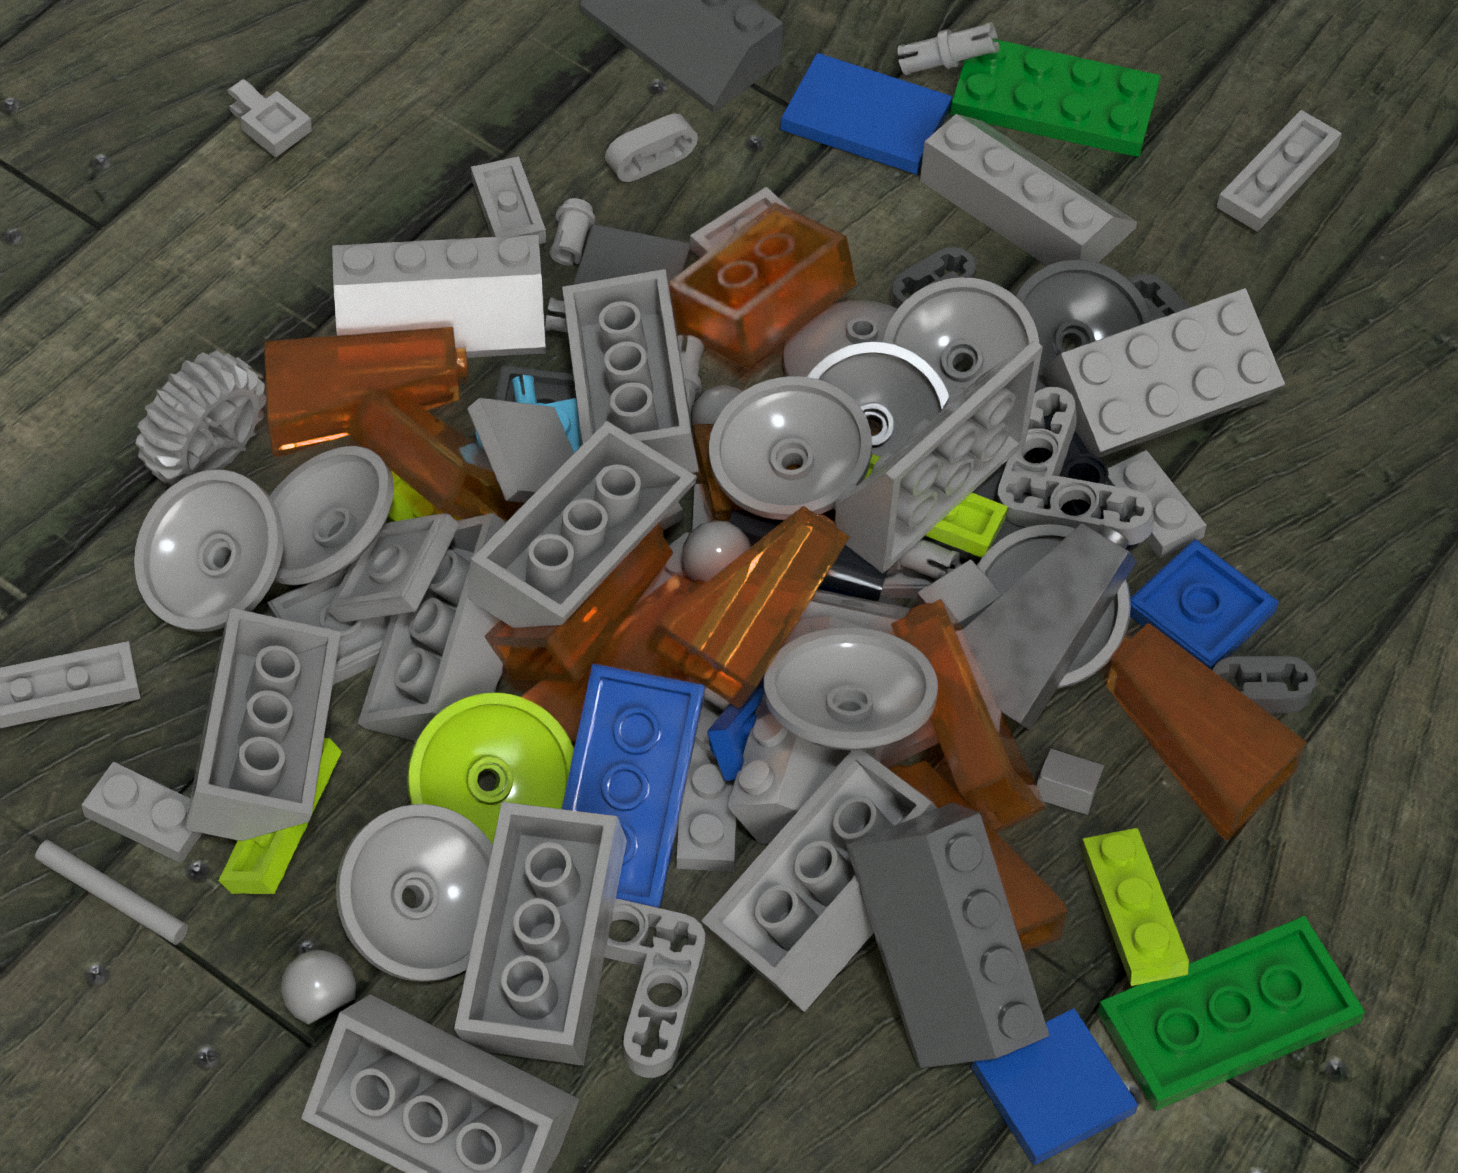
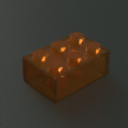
M776 202L668 282L678 332L687 337L690 335L698 338L704 346L748 369L857 285L847 236Z

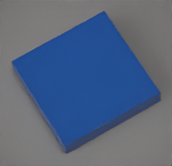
M1194 539L1130 598V617L1208 677L1217 662L1228 658L1276 613L1279 601L1198 540Z
M1074 1008L1046 1022L1050 1036L997 1059L974 1061L971 1064L974 1074L1033 1166L1136 1113L1138 1103Z

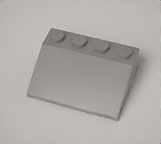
M1034 340L982 374L968 388L964 389L961 387L955 390L939 414L931 421L924 419L918 423L910 433L907 442L895 453L892 451L885 453L876 462L871 474L858 486L856 484L849 485L840 494L834 505V510L836 511L834 536L882 574L887 571L1026 443L1043 346Z

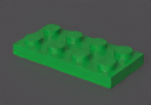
M993 39V42H999L998 53H989L965 60L952 100L950 116L958 114L978 119L994 126L1140 157L1161 75Z
M1302 916L1190 963L1188 975L1140 984L1100 1001L1097 1013L1153 1110L1157 1111L1361 1023L1365 1010L1307 918Z

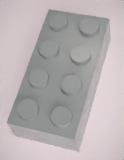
M666 269L563 286L582 444L607 420L689 472H699Z
M1246 288L1063 352L1042 368L1049 387H1060L1073 395L1077 412L1075 431L1089 454L1099 458L1258 401L1285 385Z
M502 802L454 1027L461 1040L489 1053L584 1066L627 843L617 816Z

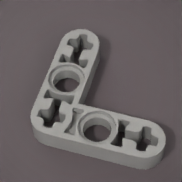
M1046 387L1034 393L1026 443L1008 459L998 487L999 503L1008 506L1006 520L1024 527L1055 524L1076 529L1082 523L1094 531H1097L1099 526L1103 524L1130 541L1128 545L1143 542L1150 536L1154 526L1153 506L1150 499L1144 493L1133 489L1060 476L1077 426L1076 403L1073 395L1060 387ZM1052 409L1061 410V412H1056L1053 415L1050 424L1051 431L1046 430L1044 416L1050 415ZM1034 448H1045L1053 453L1047 461L1042 463H1030L1023 458L1026 452ZM1023 493L1032 494V496L1026 497L1023 503L1015 502V500H1019L1022 497ZM1051 496V508L1044 509V505L1048 506V497ZM1073 499H1081L1090 504L1089 510L1078 516L1067 515L1061 511V508L1066 502ZM1101 506H1107V510H1104V509H1103L1104 518H1103V519H1100V516H1101V509H1100V507H1101ZM1128 512L1137 513V516H1132L1130 522L1120 521V519H1124L1127 516Z
M616 899L611 923L617 920H628L638 927L639 932L635 938L627 942H617L608 936L605 958L643 966L624 1033L623 1057L627 1067L633 1073L641 1077L655 1078L668 1072L677 1058L704 959L705 932L702 925L694 917L687 914ZM648 927L656 928V937L653 936L652 948L646 947L648 943ZM677 935L687 936L688 945H684L681 952L671 951L670 942H674ZM669 983L676 986L682 996L674 1005L660 1007L649 999L648 993L655 985ZM651 1022L661 1025L659 1029V1049H655L652 1057H645L641 1055V1045L647 1043Z

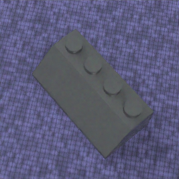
M581 0L579 4L580 12L713 113L781 64L783 22L753 0Z
M953 802L846 845L918 1067L925 1068L997 1059L1050 1036L980 812Z

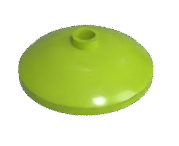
M482 693L465 697L437 713L418 736L410 755L407 770V788L410 804L435 805L452 810L474 823L493 845L502 802L562 809L574 753L573 745L559 722L545 709L532 701L505 693ZM484 769L490 770L496 777L495 787L491 791H484L478 785V775Z

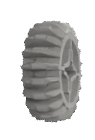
M215 350L209 355L202 352L196 357L194 362L186 360L177 374H169L168 382L164 387L156 389L157 396L154 401L145 406L147 416L137 426L141 431L135 442L140 449L138 457L152 471L153 475L162 482H168L173 486L185 477L198 472L223 470L235 460L241 451H246V443L250 437L257 434L255 426L264 417L261 408L267 400L263 393L265 384L251 370V366L238 357L234 358L229 353L224 354Z

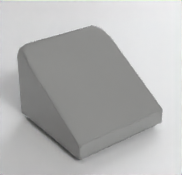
M1050 749L1037 781L1034 798L1088 815L1104 765Z

